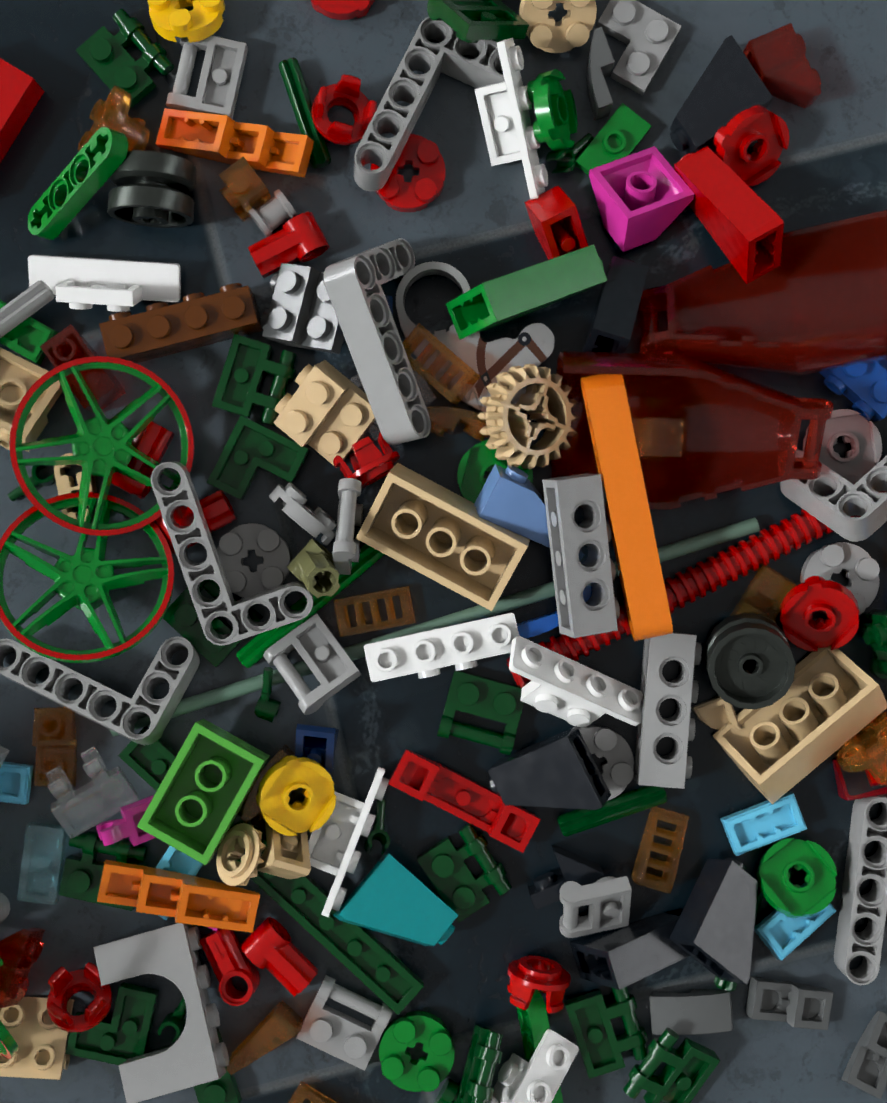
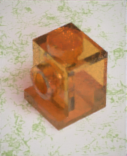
M244 157L219 174L225 185L219 191L242 222L250 217L248 210L251 208L258 209L271 199L266 185Z

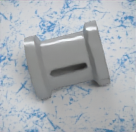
M280 189L274 191V197L258 209L251 208L248 210V213L266 237L272 235V232L287 220L297 216L295 209Z

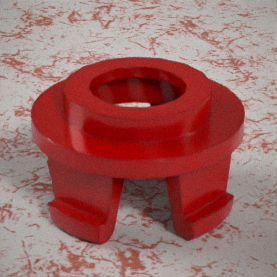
M344 74L337 84L326 87L322 86L312 105V120L318 132L327 140L340 145H351L361 141L377 110V102L374 100L369 101L360 91L361 79L355 76ZM334 106H344L352 112L354 124L349 125L338 121L331 123L328 118V111Z
M379 433L377 441L384 456L369 436L352 444L354 452L348 456L355 471L354 473H352L341 456H336L333 459L335 468L339 467L345 478H354L362 482L361 489L387 476L394 467L393 463L400 458L399 453L392 451L381 433Z
M530 955L514 960L509 964L507 972L510 977V983L507 985V990L509 993H512L510 995L511 1004L522 1010H527L536 989L546 994V1011L549 1014L557 1013L563 1009L565 1004L563 1003L565 990L570 986L571 976L559 963L546 957Z
M88 962L84 969L75 970L70 973L61 966L49 978L48 984L51 990L47 998V1010L52 1022L58 1028L67 1032H83L95 1027L106 1017L112 1003V992L109 984L101 986L98 968L95 964ZM84 991L94 996L95 999L85 1009V1014L73 1016L67 1011V1003L75 993Z

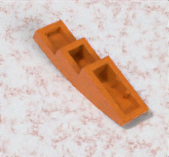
M164 108L156 145L161 148L195 157L304 178L314 141L308 135L275 132L268 125L235 122L227 115Z
M105 860L97 895V902L136 907V912L175 917V923L253 933L260 893L230 886L222 882L111 860Z

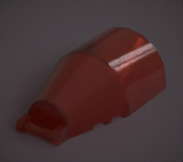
M887 210L783 233L780 266L748 284L744 282L731 262L714 270L709 265L667 285L644 290L639 305L640 310L643 311L644 337L640 340L641 355L648 359L674 355L677 360L793 375H805L887 359ZM667 310L668 330L659 332L658 312Z
M561 351L558 356L555 374L563 376L561 385L572 387L567 398L578 402L571 408V413L576 414L580 418L576 421H571V427L577 434L566 437L571 447L566 450L559 449L561 458L551 460V478L585 473L599 474L580 381L582 377L596 374H622L649 509L670 510L681 507V502L704 497L705 500L717 498V493L741 488V491L789 479L811 480L820 477L822 464L819 461L826 421L831 418L833 403L829 400L797 398L681 354ZM802 419L810 420L803 458H795Z

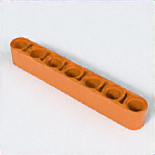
M621 370L582 377L580 379L598 473L601 474L605 490V508L611 527V537L633 640L638 641L672 634V619Z

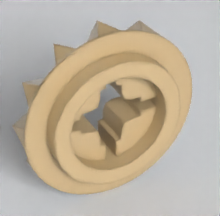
M240 823L233 826L227 832L218 848L216 859L217 872L220 879L227 885L234 887L237 885L247 886L250 878L257 877L258 864L264 862L261 859V852L265 849L266 845L261 842L262 832L255 829L254 825Z

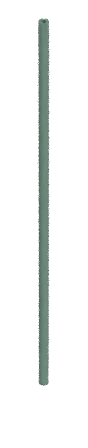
M753 517L659 547L657 549L660 563L759 532L758 521ZM615 561V562H613L614 565H615V570H616V576H615V577H618V576H619V572H618L617 562ZM554 581L499 598L492 611L477 605L343 649L353 661L365 657L364 646L369 643L484 619L555 597ZM305 661L293 664L301 677L313 674ZM277 669L273 670L272 686L286 682ZM263 674L181 699L171 718L262 690ZM146 716L138 719L134 730L149 726L151 724L150 718ZM110 730L113 737L120 735Z

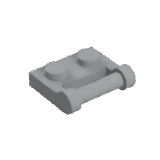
M212 35L204 40L189 43L187 37L181 38L180 45L183 48L173 92L168 93L166 106L176 110L227 115L233 119L248 53L247 44ZM204 50L206 52L196 97L188 96L197 51Z
M343 478L338 483L339 504L332 557L334 566L340 574L351 575L352 562H359L360 541L354 539L355 526L361 527L363 521V504H357V497L361 495L362 482L354 478Z
M317 613L270 646L263 654L268 664L277 668L299 699L298 706L304 715L316 712L326 700L361 676L358 668ZM294 649L297 650L321 684L312 691L287 657L288 653Z
M608 876L597 880L595 883L583 886L574 881L565 882L560 888V901L563 904V915L559 920L561 934L567 938H575L628 926L632 893L628 877L615 878ZM588 905V915L580 917L578 915L579 907Z
M325 975L296 1038L365 1071L380 1037L391 1018L393 1010L384 1002L382 1005L336 984V979ZM330 998L374 1019L372 1026L325 1005V1002Z

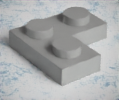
M610 0L596 28L602 27L605 33L627 45L610 78L643 96L677 37L681 25L637 0Z

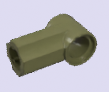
M313 538L287 565L290 572L317 598L321 596L332 597L340 588L338 583L340 573L334 566L332 554Z

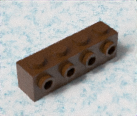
M232 283L222 286L219 289L220 293L205 296V293L202 292L189 294L183 297V302L173 305H169L168 302L154 303L146 307V312L134 315L129 311L112 314L109 316L110 321L99 323L106 354L109 357L140 363L233 339L234 334L245 336L264 331L261 327V318L255 295L248 285L242 287L241 283Z

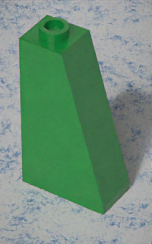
M593 244L484 282L446 303L459 340L585 292L608 280L604 272L602 260L598 256Z

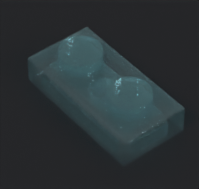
M30 822L26 825L17 901L55 905L59 902L60 896L58 893L63 873L68 826Z

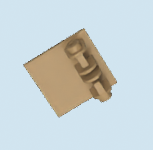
M0 995V1022L9 1031L19 1047V1051L11 1059L0 1054V1077L61 1080L62 1070L68 1069L70 1055L65 1054L69 1032L58 1028L52 1022L47 1010V998ZM69 999L67 1003V1011L70 1015H72L74 999Z

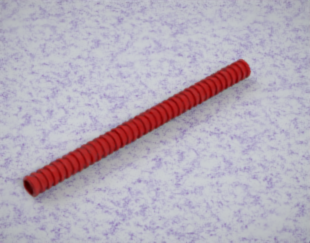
M802 509L800 515L794 513L790 516V520L786 518L780 520L779 526L772 524L769 527V531L762 529L759 531V536L750 535L749 541L741 540L738 542L737 547L731 545L728 547L727 552L721 550L717 552V557L709 556L707 557V562H697L696 568L693 569L689 566L686 568V573L677 572L674 579L670 577L665 578L664 584L670 614L674 613L675 607L682 609L685 607V602L693 603L695 602V597L703 598L706 596L707 591L713 593L717 590V586H727L728 580L735 582L738 580V575L745 577L748 575V570L757 571L760 564L767 566L770 559L776 561L780 559V554L788 555L792 548L798 550L801 548L802 543L808 545L812 542V538L820 539L823 532L830 534L833 530ZM623 600V604L619 606L618 631L572 638L559 633V637L551 636L549 637V642L544 643L541 641L538 644L577 662L579 661L578 656L583 654L587 657L590 655V650L599 651L600 645L605 644V646L611 644L610 640L615 638L618 641L621 639L622 634H631L625 601ZM510 657L507 658V662H508V663H506L507 666H508V668H509ZM510 671L517 686H520L521 689L526 685L525 683L531 681Z

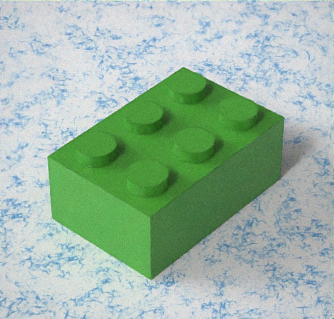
M204 718L195 722L137 827L200 863L207 865L216 854L270 755Z

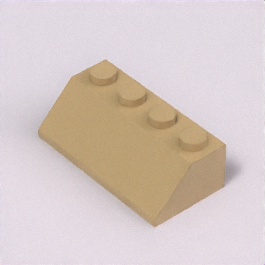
M831 646L818 648V652L812 651L795 666L794 681L785 696L770 706L756 710L743 709L736 715L738 718L737 723L740 724L742 730L730 732V729L722 731L721 728L712 736L748 780L771 804H774L887 709V701L879 684L839 649L831 650Z

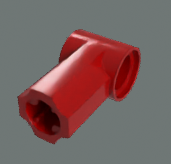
M305 212L291 218L283 225L282 230L249 246L248 249L262 277L266 278L279 271L281 263L293 264L297 261L307 262L317 258L329 249V244L313 213Z
M151 422L132 441V446L160 463L175 433ZM132 457L127 466L151 478L152 471L154 470L135 457ZM119 472L113 474L111 484L140 499H144L152 489V487L145 486Z
M222 490L199 501L210 533L237 519L232 505ZM181 506L175 509L174 519L181 526H190L194 520V513L189 507ZM160 516L155 520V523L164 534L172 555L176 554L164 519ZM197 542L190 543L187 549L197 544Z
M269 916L241 943V949L255 966L260 969L266 968L295 997L310 984L318 974V969L291 943L292 938L287 930L277 920Z
M219 928L217 931H212L202 937L199 941L219 981L220 997L231 1006L245 1004L257 990L260 984L259 971L249 963L242 951L241 944L234 930ZM240 976L244 978L247 982L248 990L239 991L235 989L232 984V977Z

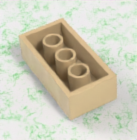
M398 462L388 473L355 538L490 611L494 609L530 542V539L480 518L473 502Z

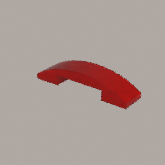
M408 749L405 750L388 782L389 785L420 801L425 800L488 832L490 837L524 853L541 820L538 816L521 806L504 805L501 796L489 788Z

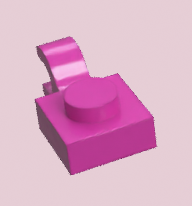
M154 795L120 807L122 819L108 820L96 825L99 839L103 841V845L108 846L129 837L131 844L136 846L156 838L137 827Z

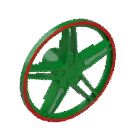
M92 356L63 363L44 374L31 386L15 412L10 431L9 447L12 468L16 479L30 502L43 515L64 528L96 536L119 535L140 529L162 516L158 503L135 518L118 523L99 524L113 474L119 472L145 486L152 487L149 477L127 466L132 457L137 458L153 469L160 464L133 447L132 441L154 420L155 416L167 404L175 416L180 431V463L186 466L190 473L194 456V439L190 420L183 404L165 381L152 371L132 361L109 356ZM88 369L118 370L141 379L152 388L128 404L114 417L108 419L105 417L91 389L88 388L80 371ZM74 375L95 417L84 421L65 376ZM59 380L66 397L65 401L78 429L77 433L22 443L24 425L32 406L47 388ZM158 392L163 399L129 430L121 421ZM71 444L73 456L23 459V450ZM76 464L82 466L77 519L58 511L39 494L32 484L25 466ZM165 469L162 474L173 480L170 488L165 485L163 486L170 490L177 489L181 482L180 474L178 471L177 474H174L170 470ZM91 475L103 477L93 522L88 523L84 522Z
M79 492L55 496L46 501L58 511L79 507ZM88 493L87 506L89 508L84 522L92 523L99 493ZM108 495L100 524H109L111 510L129 519L135 518L144 512L123 499ZM35 506L25 511L8 527L0 539V620L10 634L31 651L61 662H98L118 656L138 645L150 635L163 618L172 598L174 563L168 542L154 521L142 527V529L153 541L160 557L107 561L105 560L108 536H97L96 547L92 549L85 547L88 534L80 533L73 555H68L23 536L22 534L27 528L45 517ZM18 540L58 559V561L52 566L14 544ZM9 553L25 561L27 566L55 582L17 620H15L7 606L3 589L4 568ZM142 565H162V568L114 575V569L142 567ZM162 578L160 595L153 611L137 630L126 637L109 596V591L144 584V581ZM56 594L61 598L60 601L46 610L25 629L21 627L34 613L36 614ZM102 604H104L120 640L117 643L112 644L94 609H97ZM76 607L84 612L95 634H98L105 647L82 651L65 650L45 644L32 635L45 625H51L71 608Z

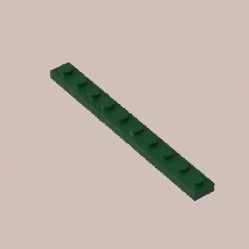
M144 727L138 734H143L149 727ZM159 738L158 741L151 745H141L131 741L118 756L157 792L177 753ZM238 812L229 830L240 823L253 824L241 812ZM262 833L261 842L267 846L266 836ZM257 871V877L250 878L397 1015L424 987V982L366 928L339 921L334 916L336 913L334 909H331L329 917L321 915L329 894L309 875L296 879H285Z

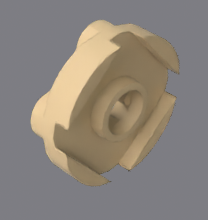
M521 0L519 16L529 24L526 35L536 48L549 53H563L584 45L589 39L597 14L595 0ZM557 3H562L563 8L567 10V14L560 21L555 22L553 17H548L549 11L555 10Z

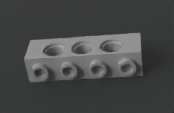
M585 473L543 479L559 633L572 638L618 631L617 619L620 615V607L616 597H614L613 590L616 570L609 553L608 542L611 541L612 534L610 524L605 516L604 504L606 503V495L601 474ZM581 506L584 511V518L577 525L574 514L576 509ZM584 545H586L588 548V557L586 561L581 564L579 560V551ZM588 584H591L592 596L585 602L583 591Z
M673 632L672 634L644 639L640 691L643 693V699L641 700L642 721L637 725L633 780L638 785L684 789L685 779L691 778L692 757L687 756L688 741H693L695 737V719L690 718L691 703L697 702L699 690L698 681L693 680L694 665L700 664L702 653L701 643L696 642L697 635ZM675 660L680 666V673L676 679L666 681L662 674L663 667L668 661ZM666 699H674L677 704L676 713L670 718H662L659 712L661 703ZM664 737H672L674 741L672 752L665 756L658 755L656 751L658 741Z

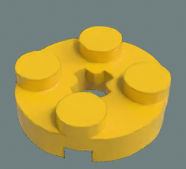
M147 0L149 15L155 31L168 41L177 42L175 37H187L189 43L204 40L218 31L224 21L222 16L225 10L224 0ZM192 6L193 9L188 11L185 7Z
M293 755L286 756L279 763L272 766L262 778L256 802L263 818L276 832L286 836H298L297 833H303L308 830L311 833L322 827L333 813L336 805L334 782L327 770L315 760ZM304 788L302 793L306 797L302 803L295 801L292 805L288 804L290 801L289 793L292 790Z

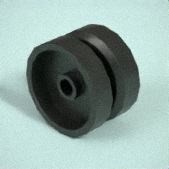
M141 150L128 151L123 163L110 177L111 181L118 187L111 189L108 194L107 213L117 220L140 226L175 228L190 225L194 221L195 202L187 193L193 191L196 186V167L194 163L185 158L167 153Z
M740 613L725 618L713 628L706 641L705 661L712 687L724 701L738 708L756 710L773 705L786 695L794 681L796 664L785 634L774 621L760 614Z

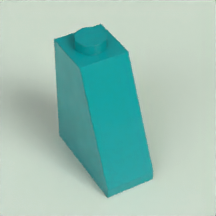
M387 854L379 859L341 905L340 910L336 911L334 916L339 921L424 946H435L437 942L442 945L454 932L455 926L452 923L458 917V914L392 855Z

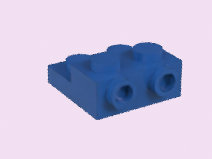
M871 315L819 373L826 378L824 383L832 392L837 395H845L853 403L852 408L854 411L861 413L859 415L865 417L868 421L871 419L873 422L884 419L887 416V326L876 316Z

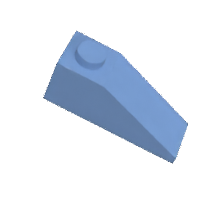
M495 464L474 503L478 516L550 548L544 498L530 482L527 473L511 465H508L505 469ZM580 549V551H579V560L581 561V559L583 558L584 554H583L582 550Z

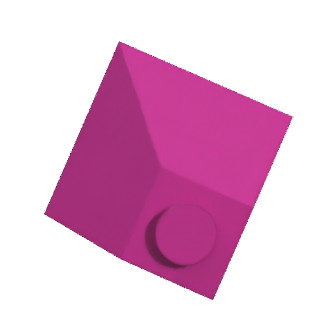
M655 146L589 170V178L604 228L623 252L656 240L694 200L695 193Z

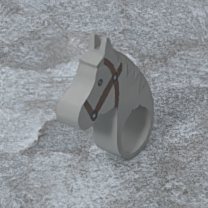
M443 262L419 264L404 275L396 292V309L406 341L420 364L439 384L468 406L478 411L486 412L487 407L479 401L482 397H491L486 386L490 383H497L496 375L501 372H508L512 366L523 367L525 364H535L538 367L553 352L554 335L542 323H533L526 326L516 339L505 337L491 342H484L480 337V333L459 340L454 324L449 327L447 332L444 329L434 331L435 334H431L430 331L416 326L405 312V297L412 284L424 276L441 275L451 279L459 287L462 294L471 289L463 274L449 264ZM527 386L515 394L511 404H516L519 401L521 394H525Z

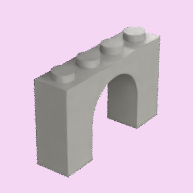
M176 923L93 947L101 986L143 974H155L172 981L181 991L186 1003L187 1017L185 1027L179 1039L172 1046L129 1058L119 1065L126 1103H138L218 1080L226 1073L225 1066L229 1065V1056L225 1043H219L216 1027L220 1026V1017L216 1004H210L207 988L211 987V978L207 965H201L198 952L199 949H202L199 941L201 934L197 926L193 927L190 924Z

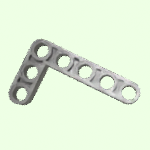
M427 17L420 23L354 155V180L360 188L371 192L383 188L441 73L474 88L505 81L504 75L497 72L502 71L496 41L479 40L477 43H468L459 39L456 36L457 32L444 21H434ZM429 40H436L440 43H431ZM468 55L475 59H467L463 56ZM419 70V71H423L425 74H420V75H419V74H415V73L412 72V71ZM405 101L408 102L410 105L401 106L396 102ZM383 132H389L394 134L395 136L391 138H386L381 136L380 134ZM372 163L380 168L369 170L363 166Z
M398 238L327 266L324 271V284L380 433L387 444L392 446L425 438L431 430V421L381 286L406 274L415 266L413 249L407 240L403 238Z
M788 451L779 459L780 489L785 497L844 539L854 542L863 541L887 521V492H880L887 491V455L854 485L804 451Z
M176 461L163 462L155 467L150 478L151 486L207 640L219 646L228 645L308 616L313 607V594L307 590L302 582L298 581L234 601L189 471L186 466ZM166 468H173L180 474L181 482L175 490L167 489L161 482V474ZM177 506H188L193 511L194 520L190 526H181L175 521L174 511ZM197 542L205 547L207 550L205 561L196 563L189 559L186 550L190 543ZM208 579L215 581L220 587L219 596L213 599L204 597L199 589L200 582ZM292 591L301 592L307 598V604L300 610H293L285 603L287 594ZM254 604H263L269 609L270 617L264 622H256L249 616V608ZM219 616L227 617L233 624V630L228 634H218L212 627L213 619Z
M176 636L165 640L131 699L52 659L31 651L14 640L0 639L1 675L141 745H151L162 736L200 664V655L187 639ZM188 650V657L184 663L180 665L172 664L171 659L176 651ZM16 651L15 662L8 667H4L3 661L6 655ZM49 667L50 674L46 681L36 684L37 673L41 669ZM161 683H169L170 689L168 694L162 699H154L153 691L155 687ZM76 684H82L83 691L80 697L70 701L68 698L70 689ZM110 700H116L117 707L115 712L109 717H102L101 710L103 705ZM148 716L151 722L149 729L143 734H136L134 730L135 723L138 719Z
M887 794L855 799L852 809L834 949V962L837 968L851 982L857 985L872 983L877 978L880 968L887 914ZM876 803H881L882 812L880 816L871 820L869 817L870 808ZM871 841H876V852L870 857H865V846ZM872 879L871 890L866 894L860 895L859 888L862 882ZM867 917L868 923L865 929L855 932V923L859 919ZM856 956H863L862 964L858 968L850 970L851 960Z

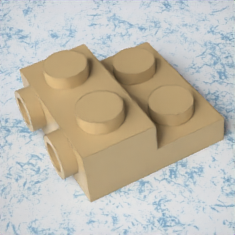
M0 347V445L10 450V431L15 412L26 392L38 379L49 371ZM59 380L47 388L32 406L24 425L22 443L36 441L47 425V414L63 392Z
M324 360L314 365V367L308 364L295 379L299 388L292 396L290 393H287L276 405L274 410L279 415L273 423L301 447L307 444L310 445L334 466L333 459L336 456H341L345 461L353 450L352 444L358 442L376 419L366 393L329 362Z

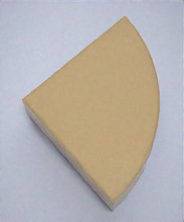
M720 696L691 707L702 723L704 722L705 725L707 724L715 730H720L721 728L722 731L730 729V732L742 730L740 724L737 723L738 718L733 705L724 701Z

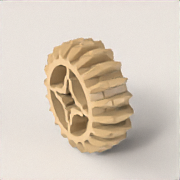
M525 364L523 367L512 366L508 372H501L496 375L497 383H490L486 386L491 397H482L479 400L487 407L486 412H481L477 415L479 419L486 420V426L482 427L479 432L482 435H490L485 446L489 449H496L495 457L497 459H507L508 465L514 467L521 466L523 469H533L535 465L537 467H545L549 465V460L561 458L559 449L566 450L571 447L566 437L577 434L571 427V421H576L580 418L576 414L571 413V408L578 402L567 398L572 387L561 385L563 376L551 374L550 368L545 366L537 368L535 364ZM527 386L525 394H521L519 401L516 404H511L515 394ZM527 414L530 415V419L535 420L537 422H530L531 420L527 419ZM542 429H545V432L541 439L536 444L531 446L532 440H536L539 432Z

